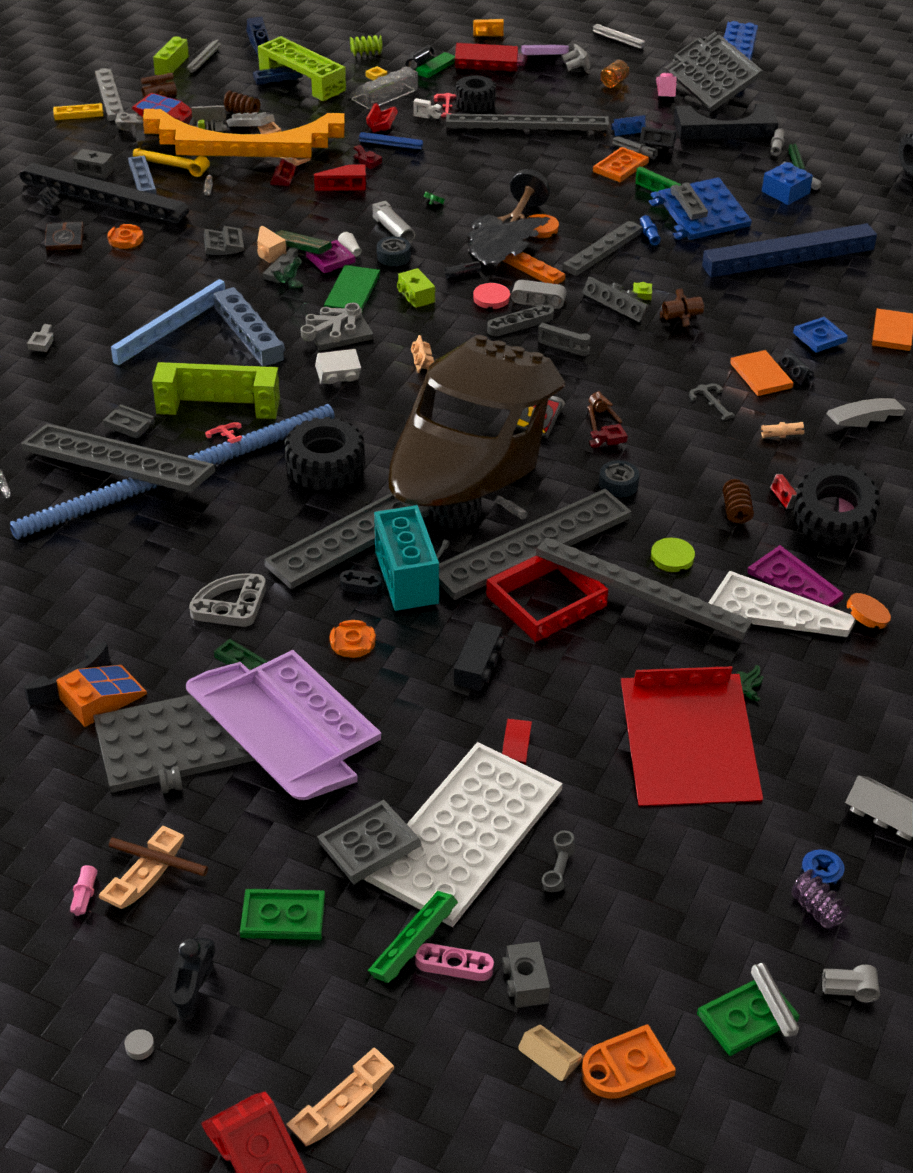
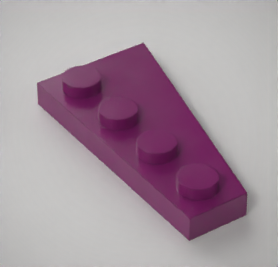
M781 545L748 567V574L762 581L829 607L835 606L844 597L843 592Z

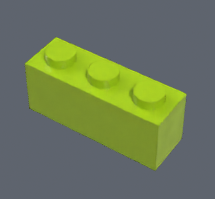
M178 36L173 37L153 57L155 75L173 73L189 57L187 39H182Z

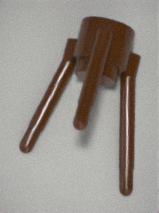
M600 391L593 393L589 397L590 405L587 406V409L590 412L593 431L597 430L594 411L604 412L607 410L619 423H622L620 417L610 407L613 404Z

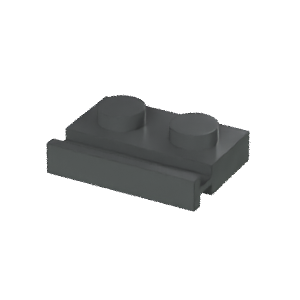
M121 404L118 410L115 409L103 420L104 427L137 439L149 428L150 424L155 423L154 416Z

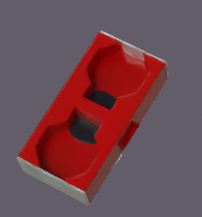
M776 474L770 488L786 509H793L798 487L790 485L783 474Z

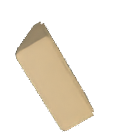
M542 1025L526 1031L518 1047L522 1053L559 1081L566 1079L584 1059L580 1053Z

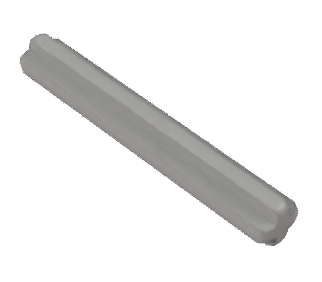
M599 24L593 26L594 33L639 49L645 47V41Z
M219 40L211 42L187 66L190 73L195 72L221 47Z

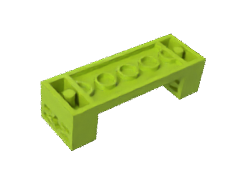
M282 36L258 46L259 70L289 67L311 78L312 96L320 101H326L346 91L344 66Z
M158 362L152 380L156 414L176 415L180 400L255 403L256 418L276 419L280 402L278 367Z

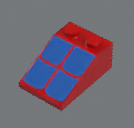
M150 93L132 107V110L141 117L144 115V109H162L173 118L188 125L192 119V109L182 101Z

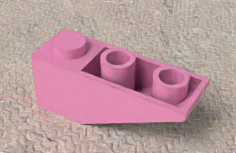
M662 73L659 77H656L658 96H676L677 77H673V73Z

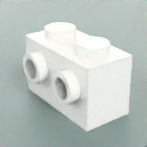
M356 349L317 353L315 366L320 384H333L342 381L351 382L359 379L361 366Z

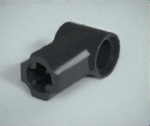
M427 45L417 52H412L405 63L406 68L414 72L417 67L434 59L436 52L433 46Z

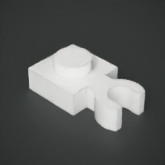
M417 98L414 100V116L427 119L430 116L436 119L440 118L441 113H437L436 110L439 111L441 105L431 106V101Z

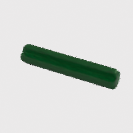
M790 144L788 151L793 165L805 170L797 144Z

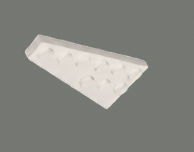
M732 571L728 572L708 602L752 620V624L821 634L848 637L856 622V619L851 614Z

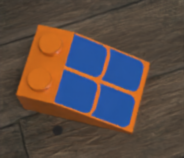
M122 665L76 669L56 680L60 700L84 727L95 722L93 715L117 711L147 695V691Z

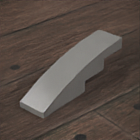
M878 398L845 404L828 410L827 415L837 425L867 427L870 421L885 422L888 415L903 416L906 409L895 399Z

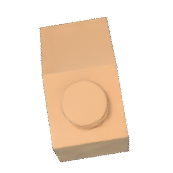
M261 226L257 240L258 256L272 263L282 254H286V240L266 227Z

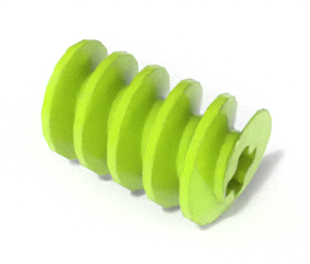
M374 35L373 40L371 36H368L367 40L362 36L361 41L359 37H355V41L350 37L351 53L355 57L357 52H359L361 57L363 52L369 56L370 51L373 56L375 51L381 55V35L379 40L376 35Z

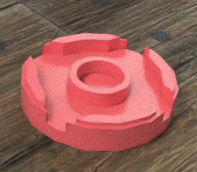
M485 283L475 288L473 299L482 308L488 309L489 306L493 307V309H499L509 303L510 291L501 284Z

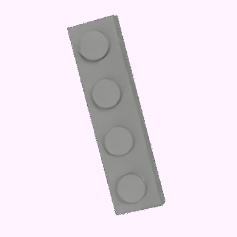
M258 112L251 114L236 113L232 115L231 119L227 120L228 126H263L275 121L273 114H266V112L259 114Z

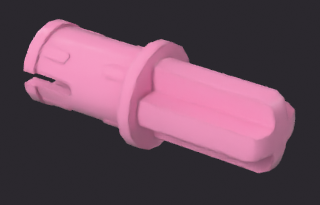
M86 865L81 868L78 883L73 887L74 897L70 911L75 913V916L86 913L89 899L94 894L93 885L98 871L93 866Z

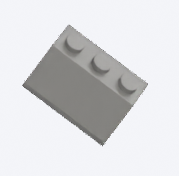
M858 775L845 802L852 806L850 810L863 817L865 814L874 817L873 822L886 829L890 825L898 829L897 835L911 840L913 837V799L869 777Z

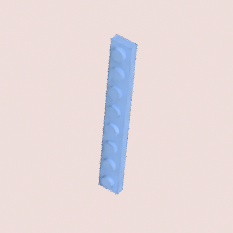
M218 279L111 346L113 363L117 365L122 364L214 305L213 293L225 290V282Z

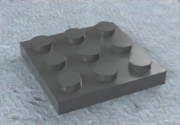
M385 800L376 803L317 836L320 845L353 884L422 846L420 838Z

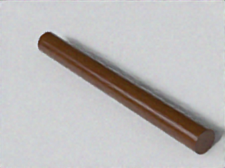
M114 837L109 842L110 848L203 877L208 872L207 866Z

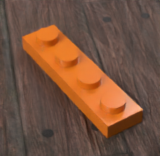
M524 252L516 256L510 253L503 260V262L544 283L559 284L565 280V273Z

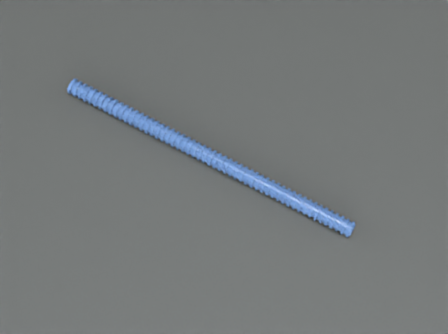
M325 404L324 407L320 406L314 408L313 411L309 410L307 413H302V415L298 414L296 417H291V419L282 420L280 423L264 427L263 430L258 429L257 432L253 431L251 434L247 433L246 436L242 435L241 441L232 444L224 442L223 445L212 446L211 449L207 448L205 451L196 452L194 456L189 455L188 458L212 463L215 466L216 463L220 464L222 461L226 462L227 459H233V456L236 458L239 454L244 455L249 453L250 450L255 451L256 448L260 449L262 446L265 447L267 444L271 445L273 442L276 443L287 438L289 432L296 425H301L303 421H311L317 417L318 419H324V417L334 419L335 414L329 404ZM129 477L128 480H122V483L118 481L116 485L113 483L110 487L99 488L98 491H92V494L80 495L79 499L75 497L73 501L68 500L67 503L56 504L54 508L51 506L48 510L37 511L36 515L32 513L29 517L24 516L22 520L20 518L17 519V522L11 521L10 529L13 536L19 540L21 536L26 537L28 533L32 535L34 531L39 532L40 529L45 530L47 526L50 528L53 524L64 523L66 519L69 521L71 517L77 518L78 515H84V512L88 514L90 510L95 511L96 508L101 509L103 505L106 507L109 503L114 504L115 501H121V498L125 500L127 496L132 497L133 494L138 495L139 492H145V489L149 491L151 487L156 488L157 484Z

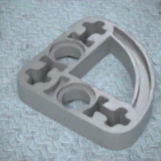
M235 574L209 583L191 600L189 605L191 618L203 622L241 627L250 626L255 621L266 591L265 578L259 574ZM242 588L237 603L211 600L223 592ZM248 598H254V599H256V600L253 601V602H246V601H244V600H246V599H248ZM218 611H227L223 615L217 614Z

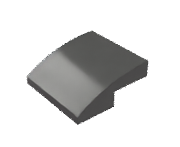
M224 226L222 232L210 229L204 230L206 254L225 255L243 251L244 245L240 228Z

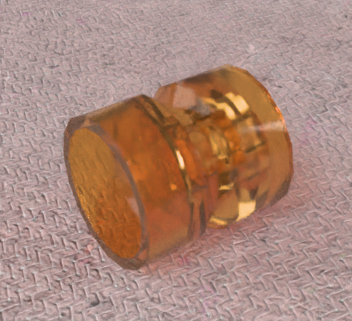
M616 60L601 71V81L607 87H614L628 77L629 68L624 61Z

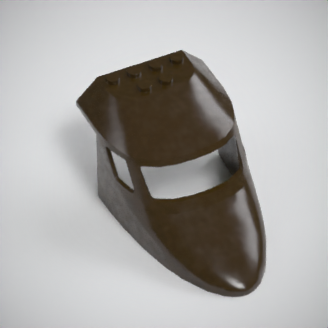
M476 335L435 360L427 371L410 416L392 454L388 474L389 489L398 500L411 505H449L479 498L497 491L534 470L538 460L548 399L565 387V381L551 359L544 357L539 352H527L522 347H511L503 341H491L486 336ZM436 390L478 405L510 410L497 437L478 436L432 421ZM536 405L526 431L513 435L523 409Z

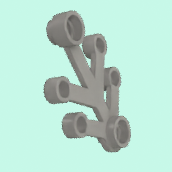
M348 303L344 309L323 307L320 309V315H306V325L300 328L301 337L304 341H313L316 334L333 326L330 332V341L340 342L341 322L348 319L347 324L344 326L345 334L354 335L356 333L355 319L362 315V309L357 303Z

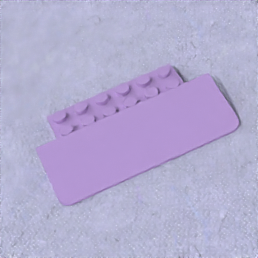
M294 650L252 670L247 669L241 662L208 670L189 679L186 683V690L292 797L299 800H307L356 783L358 775L343 760L381 740L382 733Z

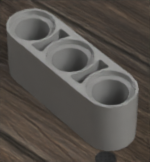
M518 280L513 287L511 299L517 304L530 306L550 305L554 309H559L564 304L567 290L559 284Z

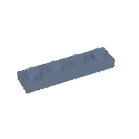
M145 155L129 157L128 162L137 190L156 195V188Z

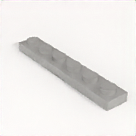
M103 68L95 71L108 120L114 121L117 114L124 111L111 69Z

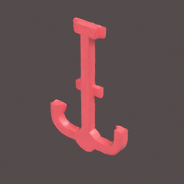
M456 94L434 95V101H438V98L446 99V104H443V107H446L445 113L441 114V117L451 114L449 113V107H452V105H449V100L456 98Z
M239 422L220 425L208 430L205 434L207 438H211L212 434L222 432L221 435L228 437V442L232 444L241 441L242 436L235 437L232 434L234 430L228 431L227 429L235 427L239 429L242 426Z

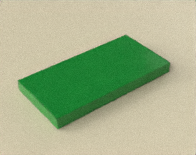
M344 265L324 307L344 309L348 303H357L363 311L380 276V270Z

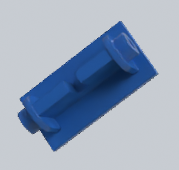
M645 115L614 119L611 129L614 130L615 136L641 133L642 127H646Z

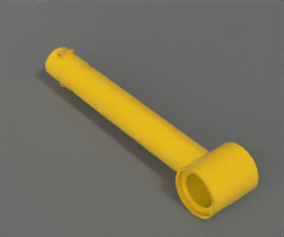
M140 148L133 151V157L145 155L146 161L189 169V172L195 177H200L210 166V162L205 156H197L193 160L141 150Z

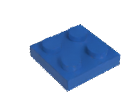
M826 317L795 326L793 333L815 352L847 342L848 335Z

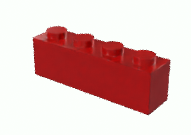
M456 43L455 68L517 71L518 46Z

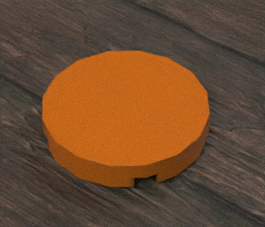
M546 214L529 216L534 218H550L544 226L534 229L539 233L535 238H548L553 233L556 234L558 232L559 222L555 217Z
M122 224L117 229L113 227L107 235L110 245L120 249L136 247L144 239V234L140 227L132 224Z
M854 593L847 601L846 606L852 610V616L867 627L874 628L879 626V629H883L891 620V615L887 608L869 595Z
M343 621L339 623L338 627H334L331 630V648L343 657H361L370 653L375 647V631L363 621Z

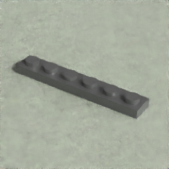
M627 221L564 262L562 270L578 276L642 234L643 227L635 222Z

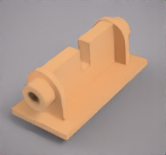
M419 335L416 342H413L411 346V353L413 354L414 364L418 373H420L422 368L428 370L434 362L433 357H431L430 344L423 342L421 335Z

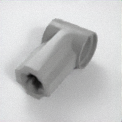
M860 965L853 970H823L822 988L824 994L853 995L861 1002H873L880 997L877 969L871 965Z

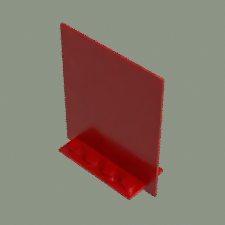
M732 666L636 670L634 678H621L638 806L763 801L740 674H731Z

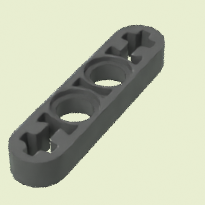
M540 305L491 319L487 323V333L491 336H501L552 321L554 308L550 305Z

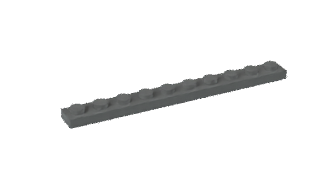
M446 114V127L452 129L483 128L486 130L499 128L501 130L547 129L553 131L562 129L565 131L609 130L608 116Z
M546 537L537 547L536 556L741 640L744 639L751 628L752 620L741 615L734 614L719 606L702 601L700 598L665 586L658 581L643 577L616 564L601 560L574 547H569L554 539Z

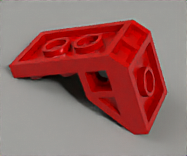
M266 1092L254 1094L201 1123L207 1136L226 1161L231 1160L236 1173H307L274 1102Z

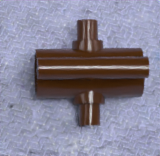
M173 73L141 78L142 85L150 84L142 86L143 98L150 93L168 98L177 96L174 81L166 82V80L174 79Z
M677 289L675 300L663 302L660 318H679L682 321L683 327L690 326L689 319L691 316L703 314L704 303L701 297L687 298L684 295L683 289Z

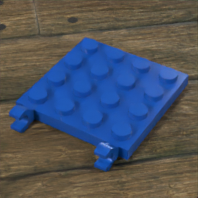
M719 177L690 184L708 210L707 217L691 220L676 196L671 194V188L651 193L653 200H649V203L653 207L664 204L678 225L674 227L677 233H673L676 240L684 237L692 240L751 226L752 220Z

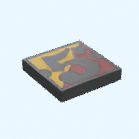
M548 399L542 432L543 438L548 439L563 406L560 401ZM536 405L523 409L515 430L526 431Z

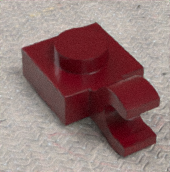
M361 145L353 147L358 152L353 157L359 159V163L369 169L382 163V157L374 152H365Z
M620 424L603 426L601 431L594 430L590 432L594 440H589V443L593 448L601 446L604 442L607 445L626 443L628 435Z

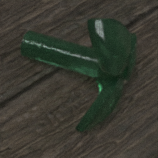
M295 257L293 262L285 267L283 270L284 274L279 271L273 273L281 283L288 281L289 287H303L300 281L294 279L301 263L299 257Z

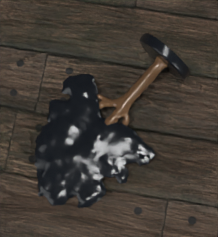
M524 169L514 174L510 182V191L514 199L519 203L509 215L496 217L486 214L472 222V228L477 229L468 233L471 241L468 250L474 255V258H478L484 265L488 263L498 264L505 260L506 256L510 253L516 256L523 252L529 242H525L523 239L539 235L538 231L534 229L544 226L550 218H525L522 211L525 206L535 208L547 202L551 193L550 185L541 173ZM509 218H512L511 221L508 223L503 222Z

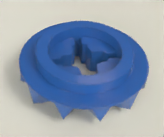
M821 849L813 850L803 858L802 870L805 872L806 878L813 879L814 884L817 882L823 883L824 886L828 883L836 884L843 877L844 864L840 857L833 852ZM818 866L822 868L827 867V872H825L824 870H818Z

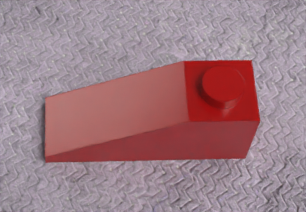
M346 165L315 173V191L366 190V166Z

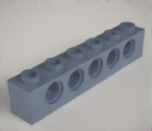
M234 287L213 293L215 310L263 367L284 360V343L276 337L274 331L268 328L267 323L262 321L258 312L252 309L250 303L245 301L241 293Z

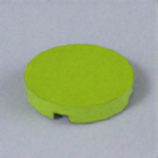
M663 538L652 546L651 560L655 562L658 568L664 571L680 572V569L685 568L687 570L694 563V548L682 539Z

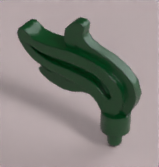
M755 665V668L747 674L742 671L737 672V674H740L743 695L751 701L756 700L757 702L760 701V697L757 696V692L752 690V688L759 686L763 682V676H760L761 670L758 665Z

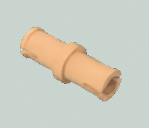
M779 422L778 425H762L761 430L763 432H761L762 438L778 436L786 438L788 435H803L804 430L802 428H804L803 422L788 424Z

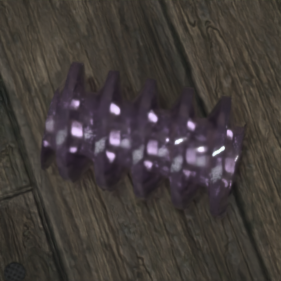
M813 869L807 870L794 883L791 894L795 899L799 900L802 906L806 907L808 913L813 914L814 919L819 921L823 928H833L847 917L850 906L842 908L844 900L842 898L836 899L837 893L835 891L828 892L830 886L826 883L822 884L823 880L820 876L814 878L816 873Z

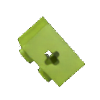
M418 268L398 274V291L415 308L435 302V286Z

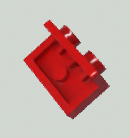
M378 103L373 105L366 118L367 125L373 133L390 129L398 113L396 107L381 111Z

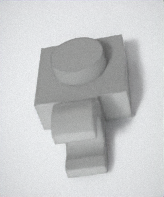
M44 324L40 332L33 333L27 343L29 350L47 352L54 340V333L50 332L52 325Z

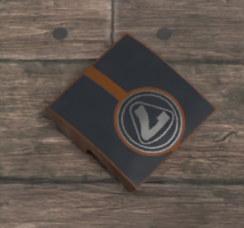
M83 222L47 223L45 234L46 250L82 249Z

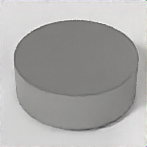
M146 1030L131 1032L125 1039L127 1055L135 1060L149 1057L154 1050L152 1034Z

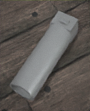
M387 201L373 204V218L377 222H381L395 237L405 238L409 243L414 240L415 231L392 210L391 205Z

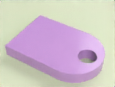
M522 45V53L524 55L566 54L569 52V46Z

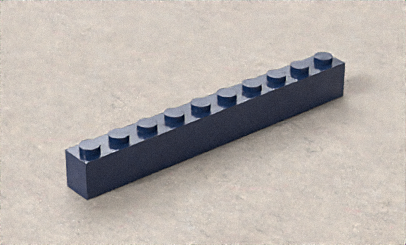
M866 223L704 250L702 267L710 277L869 251L875 249L877 233Z

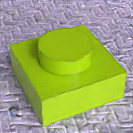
M646 282L634 283L633 291L638 293L637 297L643 300H651L652 284Z

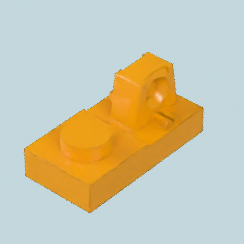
M503 19L473 20V36L504 35Z

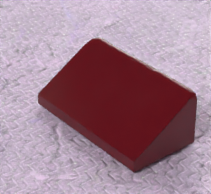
M282 158L275 169L270 184L289 186L296 166Z

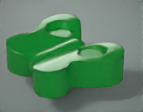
M429 192L424 194V197L431 199L429 204L432 205L434 201L444 204V198Z

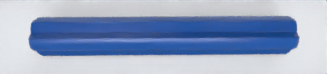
M361 132L359 135V141L363 143L421 150L423 147V141L418 139Z

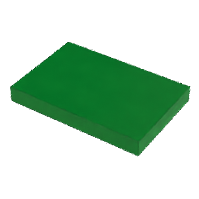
M245 889L240 938L322 940L325 891Z
M755 980L699 1007L697 1011L698 1016L729 1056L781 1030ZM781 993L791 1014L797 1022L799 1020L800 1015Z

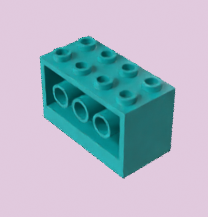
M418 505L374 512L375 553L394 610L439 604V562Z

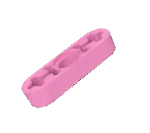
M425 943L418 948L415 955L417 968L425 972L476 981L488 980L493 975L494 961L487 953ZM426 955H431L429 960H424ZM440 956L442 957V963H438ZM450 958H458L462 963L454 967L450 966L447 961ZM467 961H470L469 968H466ZM480 964L485 965L483 969H478Z

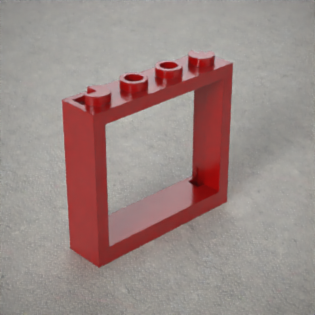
M534 556L487 579L486 596L530 638L537 642L607 606L608 588L600 581L539 556ZM558 569L587 595L563 609L536 621L507 593Z

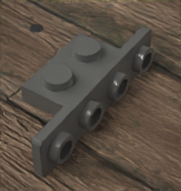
M588 277L582 292L584 295L638 322H642L648 305L642 302L643 299L637 297L638 293L629 289L625 291L622 285L615 282L612 285L605 284L593 277Z

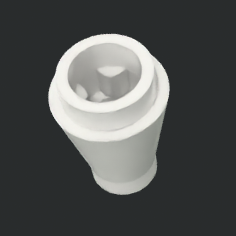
M343 232L338 237V241L355 257L361 254L362 250L352 233Z

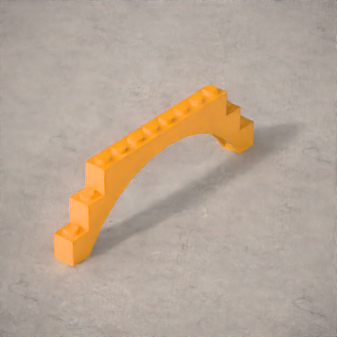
M144 109L143 115L144 134H159L160 144L175 145L176 155L311 158V148H328V138H344V113H327L314 122L282 132L245 135L221 133L191 126L173 118L162 109Z

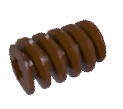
M232 91L226 92L224 97L225 110L228 112L241 114L259 113L261 103L258 98Z
M735 478L727 481L722 490L727 519L733 523L740 524L750 521L754 517V510L749 486Z

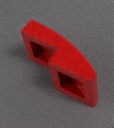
M508 719L502 754L524 765L527 762L532 721Z

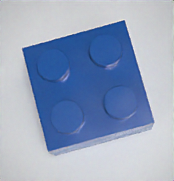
M786 162L764 173L762 192L789 205L810 193L813 175L804 169L794 166L792 163Z

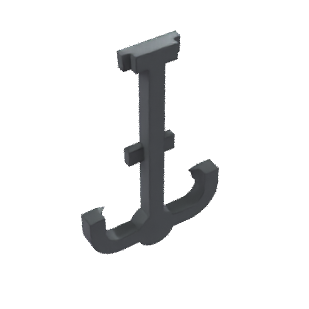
M701 384L697 388L690 390L689 397L692 401L697 400L694 394H704L710 401L708 404L710 406L714 405L723 414L722 420L735 417L732 412L729 413L720 404L721 401L719 399L716 400L708 391L715 389L717 393H722L723 388L720 385Z

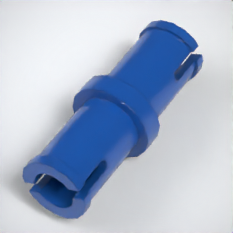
M648 215L641 217L640 224L643 227L644 235L648 237L651 245L659 244L661 237L657 233L656 225L652 223Z

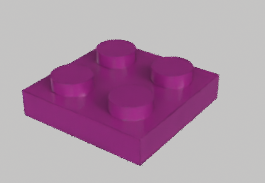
M338 240L332 241V248L320 255L306 251V257L323 273L355 263V256Z

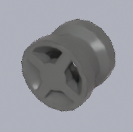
M173 766L171 770H158L162 794H166L173 789L177 791L183 790L178 766Z

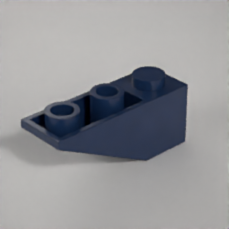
M263 17L247 19L248 37L257 55L258 46L270 41Z

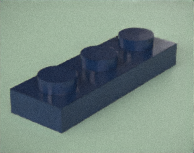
M289 67L253 71V78L257 84L261 85L289 79L296 80L303 77L302 73Z

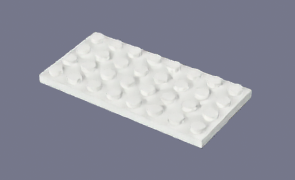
M477 742L407 823L420 838L422 846L367 876L364 880L420 910L437 891L452 894L458 903L452 909L451 914L442 922L453 927L561 792L562 783Z

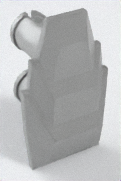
M574 44L573 51L561 55L569 72L582 66L586 73L589 74L591 64L589 56L580 46Z

